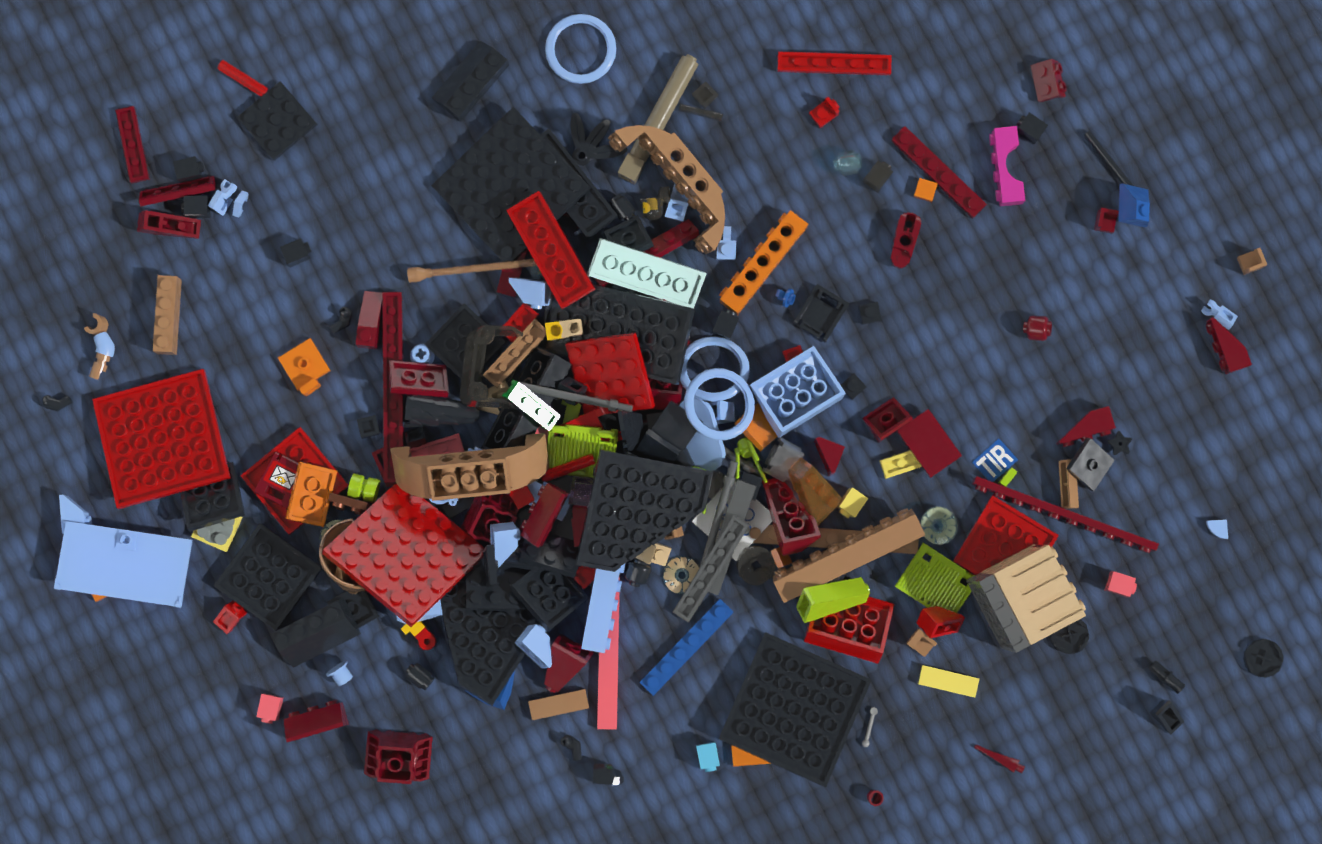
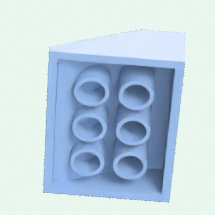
M814 346L750 384L768 423L778 438L842 400L846 394Z

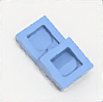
M674 184L665 217L683 222L689 205L688 199L684 194L681 195L675 188L676 184Z

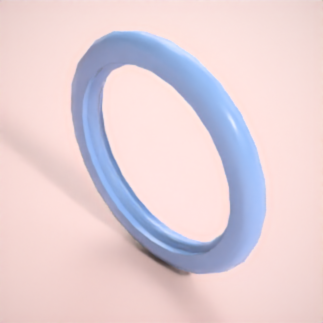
M586 14L570 15L556 23L549 32L545 45L546 59L551 69L562 79L571 83H590L601 78L611 68L616 56L615 38L610 28L599 18ZM585 23L592 25L603 34L606 40L607 53L604 62L599 68L588 74L568 72L558 63L555 56L554 48L558 35L572 24Z
M714 336L698 339L687 346L680 382L687 389L691 382L687 375L689 358L698 349L712 345L722 346L734 353L740 363L739 376L747 382L750 367L746 354L738 345L725 338ZM736 384L725 391L716 393L697 389L694 397L702 398L701 400L711 402L723 401L735 396L741 390Z
M713 368L699 373L690 382L684 397V408L691 425L700 434L714 440H728L737 437L748 428L753 419L755 401L749 385L741 376L724 368ZM709 379H728L735 383L744 395V416L735 427L729 430L716 431L710 429L698 419L695 413V393L698 387Z

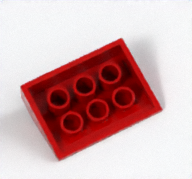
M868 597L866 603L810 621L804 642L878 664L884 652L894 604Z

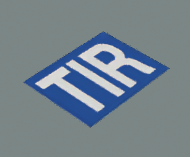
M998 439L972 463L988 481L994 482L1018 459Z

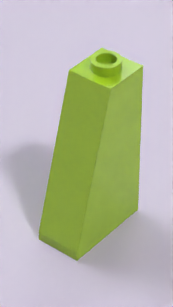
M862 577L803 588L796 608L804 623L866 603L870 589L868 584L864 583Z

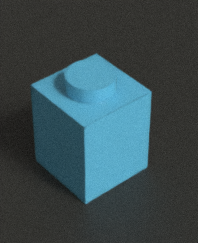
M716 743L696 745L700 769H705V772L717 770L716 766H720Z

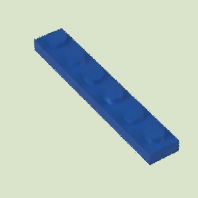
M719 599L640 683L654 696L734 612Z

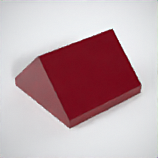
M894 397L862 418L878 443L913 420L912 416Z
M817 437L814 440V444L828 475L832 476L836 472L845 446L822 437Z

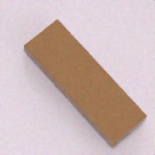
M586 689L528 701L532 720L589 708Z

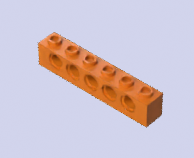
M791 210L788 214L785 212L778 220L780 224L777 228H771L766 235L768 239L765 243L760 242L754 250L756 252L754 257H748L742 265L745 267L742 272H736L731 279L733 282L729 288L725 287L719 294L721 296L719 302L735 312L737 316L807 229L808 223ZM783 228H787L791 231V235L785 237L780 231ZM776 243L779 245V250L771 251L769 245ZM759 258H765L768 264L766 266H760L757 263V260ZM752 272L755 274L756 279L748 281L745 275ZM736 287H741L744 290V294L737 296L733 290Z

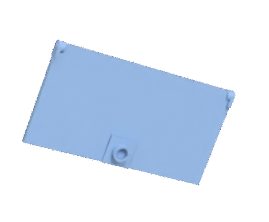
M66 521L54 589L181 608L193 540Z

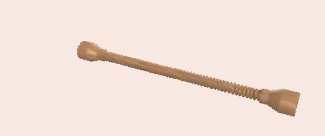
M534 259L433 270L430 268L410 267L407 270L409 283L420 282L433 276L492 271L495 269H512L514 267H531L537 264Z

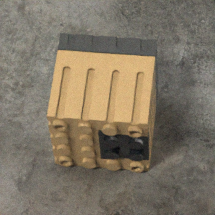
M1033 544L966 580L1001 649L1017 653L1086 616L1084 612L1086 608L1083 602L1077 599L1075 595L1077 591L1073 583L1068 582L1065 567L1062 564L1059 565L1056 559L1058 554L1054 547Z

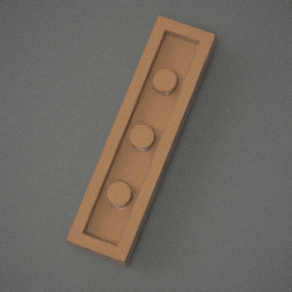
M534 319L483 376L498 389L547 336L546 328Z

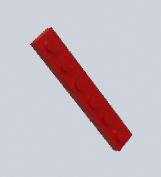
M778 52L777 72L891 75L892 55Z

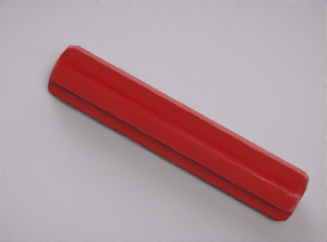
M225 60L218 64V70L260 97L268 92L266 86Z
M588 454L550 468L541 476V479L547 482L595 464V458L592 454Z

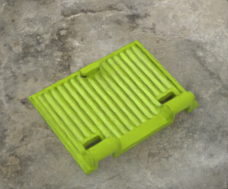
M554 424L552 429L548 431L547 437L549 469L592 454L595 458L594 465L567 475L594 478L593 469L597 464L599 450L616 452L618 430L611 429V431L602 430L600 427L570 424L559 426ZM555 433L564 434V437L555 436ZM601 438H610V442L601 441Z
M923 543L895 587L927 608L939 606L958 613L972 592L969 585H963L960 583L962 577L967 580L974 575ZM925 553L932 557L929 562L922 558Z

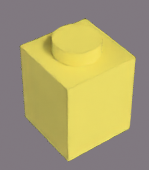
M852 487L847 490L836 507L841 509L839 513L846 518L850 516L855 518L868 498Z

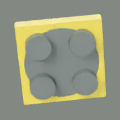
M243 517L194 530L191 537L228 552Z

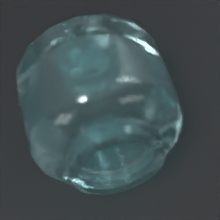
M855 150L839 152L836 159L833 160L834 169L839 171L842 176L857 174L860 168H862L860 153H857Z

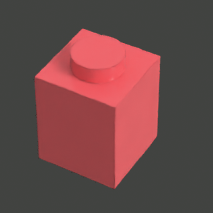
M1112 571L1109 573L1105 591L1124 597H1131V594H1134L1136 591V578Z
M261 694L256 717L261 718V722L270 724L273 721H278L284 697Z

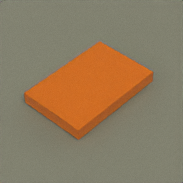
M299 462L285 519L324 527L330 504L328 499L333 491L337 471Z

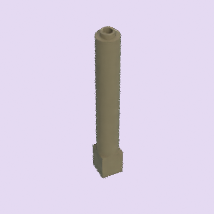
M689 54L681 56L644 126L664 130L698 67L695 57ZM638 139L618 171V177L634 185L650 156L647 150L645 151L641 148Z

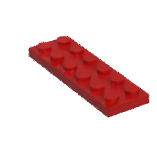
M540 191L506 210L562 309L595 290L594 285Z

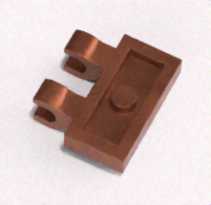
M330 493L328 499L333 502L332 506H335L336 509L344 511L345 505L352 507L351 511L358 515L363 514V510L366 511L370 506L365 501Z

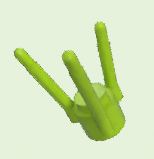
M748 438L739 440L737 442L738 447L734 449L735 461L738 462L735 478L739 479L741 455L743 458H753L764 483H767L753 443Z

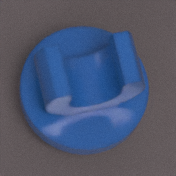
M777 289L775 297L783 301L784 307H788L794 303L796 295L793 289H788L786 292Z

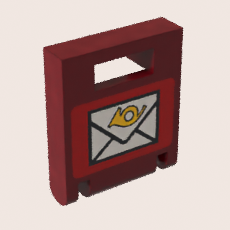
M276 451L254 492L288 509L299 462L285 455H282L279 461L280 453ZM269 487L285 494L282 501L267 494Z

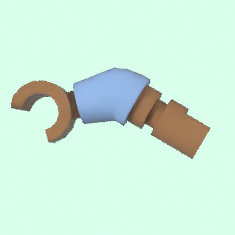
M93 313V318H96L98 322L97 327L93 329L87 326L84 330L89 334L95 335V352H97L95 358H97V361H94L89 377L98 380L101 371L106 372L107 370L106 362H109L110 358L114 356L115 345L106 332L108 329L107 319Z

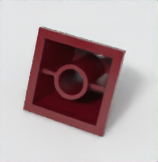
M560 633L551 647L552 665L550 668H547L545 688L553 693L558 692L587 664L594 652L581 649V644Z

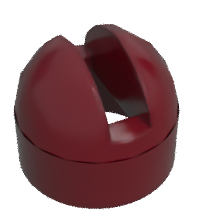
M871 790L867 794V800L871 805L879 806L882 804L884 796L878 790Z

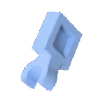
M224 179L221 183V191H216L208 206L223 216L233 201L230 197L236 191L237 186L233 183L230 184L229 181Z
M724 226L723 240H720L717 246L716 260H736V241L731 240V227Z
M1211 299L1207 303L1211 309L1205 306L1202 308L1201 312L1204 315H1213L1228 330L1233 326L1238 317L1223 305L1219 307Z

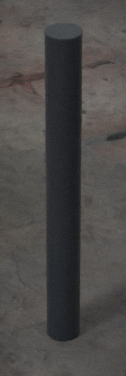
M1088 131L1084 134L1120 182L1134 186L1092 132Z

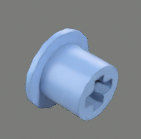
M418 344L411 350L410 359L411 362L432 364L435 354L425 344Z
M347 660L337 664L326 674L327 677L332 676L338 686H342L353 677L346 667L348 664Z

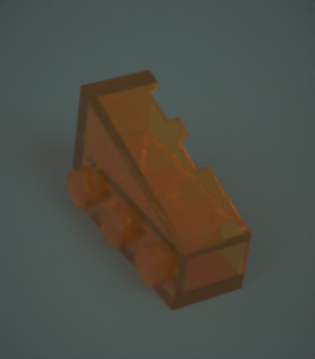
M800 458L788 470L793 487L799 496V502H802L805 510L815 518L817 526H819L843 501V498L814 466L803 458Z

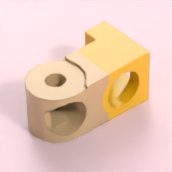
M581 319L545 323L547 340L550 341L584 335Z

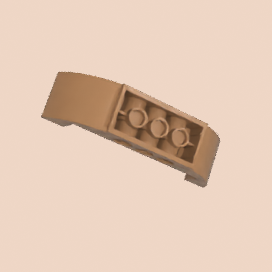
M642 125L624 127L612 133L608 139L613 149H618L621 152L635 139H638L641 148L645 151L647 150L652 155V161L662 167L666 178L672 179L676 184L675 188L677 191L687 197L688 204L693 209H697L701 214V220L705 224L710 225L694 239L695 247L699 252H704L705 255L714 251L721 240L725 224V209L721 196L723 190L675 133L670 134L662 129Z
M545 433L526 435L525 446L416 457L411 456L410 446L391 448L397 485L411 495L432 499V501L507 494L510 491L533 483L549 469Z

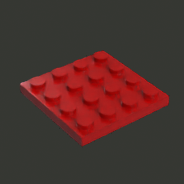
M636 333L572 341L565 344L574 379L588 387L586 391L587 396L609 401L610 399L618 400V403L633 405L632 411L651 409L655 406ZM585 403L582 405L584 414L598 407ZM616 410V412L609 411L607 414L618 413L619 410Z
M299 427L244 472L241 477L254 492L276 451L280 453L279 461L282 455H285L297 462L332 470L336 469L306 432ZM337 471L332 493L339 495L349 485ZM269 487L267 494L281 501L285 495ZM256 494L289 535L304 524L303 522L285 519L287 514L286 508Z
M992 495L952 562L977 575L1033 544L1049 545L1052 547L1059 535Z

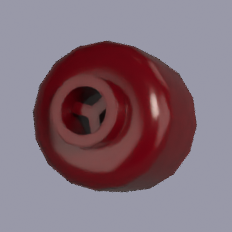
M1030 316L1028 322H1024L1023 333H1027L1029 340L1044 341L1048 336H1051L1052 321H1049L1048 317Z

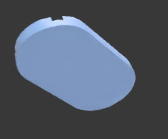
M694 397V410L697 417L708 428L719 431L710 404L701 400L702 398ZM682 401V402L680 403V406L683 407V408H684V401ZM698 431L686 447L695 467L714 471L722 465L726 453L723 441L707 438Z

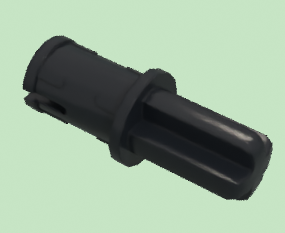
M1158 661L1152 662L1149 666V670L1177 694L1185 687V684L1173 675V671H1168Z

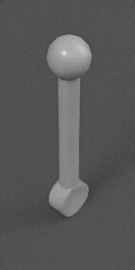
M875 707L870 709L871 716L865 740L862 741L863 747L869 746L868 740L874 716L878 713Z

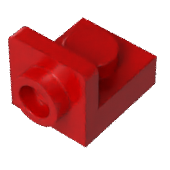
M826 97L824 102L809 112V115L818 127L822 128L838 116V109L840 107L834 99L831 100L829 97Z
M232 600L224 606L213 623L226 634H229L239 620L247 614V611Z

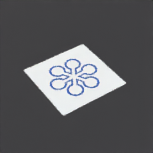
M736 481L731 486L715 543L731 501ZM723 487L706 505V513L702 514L701 512L692 520L708 536ZM758 500L751 501L745 521L750 526L734 550L732 558L735 561L756 540L750 537V529L757 527L762 533L772 522L770 511Z

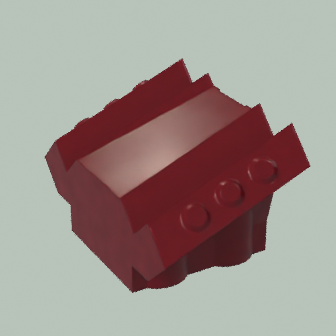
M509 493L476 496L460 528L485 548L487 545H491L490 524L507 522L515 524L517 520L516 515L519 510Z
M378 729L368 731L364 774L370 778H377V782L412 784V781L421 782L429 779L433 737L427 733L418 735L414 732L402 733L391 730L381 732Z

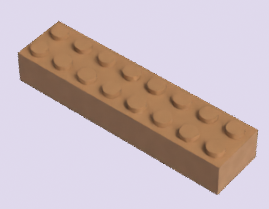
M905 508L897 512L898 516L886 517L880 520V524L875 527L872 525L862 529V533L855 535V533L845 537V541L839 544L834 542L828 545V549L820 552V550L815 551L809 555L810 558L804 561L799 559L793 562V566L787 569L782 567L776 570L775 575L772 576L773 582L783 603L800 596L803 588L825 584L925 536L914 511Z

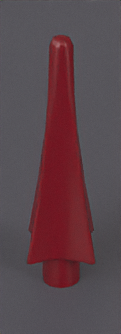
M979 745L974 746L975 749L993 758L1013 773L1015 770L1023 773L1025 766L1019 764L1020 760L993 752Z

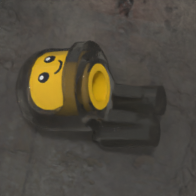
M670 186L660 187L657 198L640 199V202H643L642 214L647 220H658L662 217L663 204L668 205L671 200Z

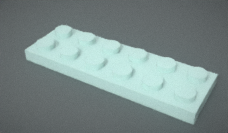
M600 238L587 275L653 297L665 299L675 304L694 308L706 273Z

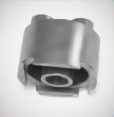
M780 437L778 439L780 444L778 446L774 444L765 461V464L768 466L763 468L762 471L784 482L785 480L790 481L795 473L793 468L796 463L799 464L804 453L801 452L800 447Z

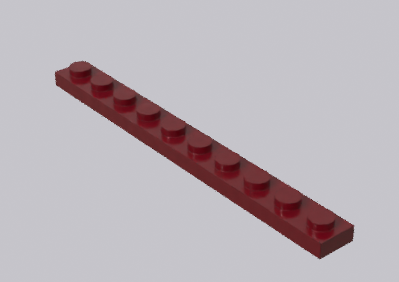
M382 292L384 483H396L391 448L404 447L403 394L390 393L388 364L389 360L403 361L402 292Z
M978 476L973 479L972 485L976 486L975 490L983 493L990 491L994 493L993 496L1002 500L1005 497L1012 500L1011 503L1018 506L1028 505L1030 510L1041 513V511L1048 513L1050 518L1059 520L1060 517L1067 520L1066 523L1077 527L1079 524L1084 526V530L1088 532H1101L1104 538L1110 540L1117 538L1121 540V544L1132 547V544L1136 545L1142 552L1150 554V551H1157L1159 543Z

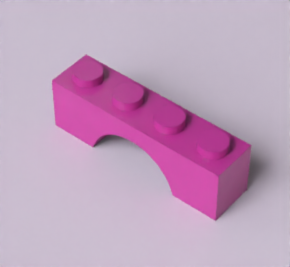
M1017 126L994 128L992 134H989L990 146L993 145L994 153H991V160L996 168V171L993 172L994 183H997L998 190L995 191L996 201H999L1000 206L1021 205L1025 202L1024 184L1022 181L1013 178L1006 167L1007 155L1019 145Z

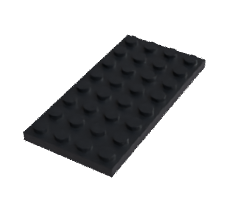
M593 284L595 287L594 291L562 309L551 291L549 306L545 307L542 326L545 327V323L581 319L584 335L554 341L547 340L546 336L537 345V348L568 357L565 346L568 342L636 333L648 378L679 385L695 308Z

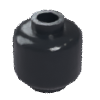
M637 558L628 561L624 577L629 581V585L640 587V585L648 583L652 570L651 565Z

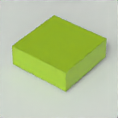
M1010 468L998 484L1007 487L1017 474V471Z

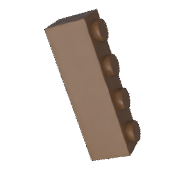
M158 275L153 352L157 354L177 355L182 280L177 276Z

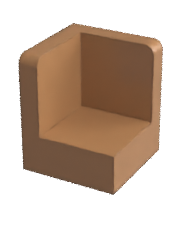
M1261 248L1237 257L1244 275L1262 269L1267 265Z
M919 628L906 642L923 657L929 653L933 646L937 645L936 641L929 638Z

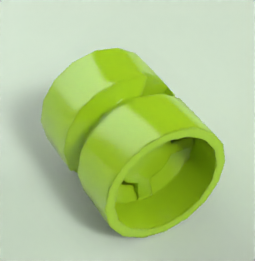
M353 473L347 497L357 500L362 497L363 501L374 504L378 496L380 480L371 477L366 480L363 475Z

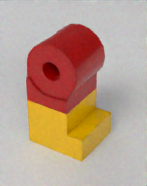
M422 621L416 622L412 627L405 624L401 628L405 635L411 632L423 650H431L435 647L436 637Z

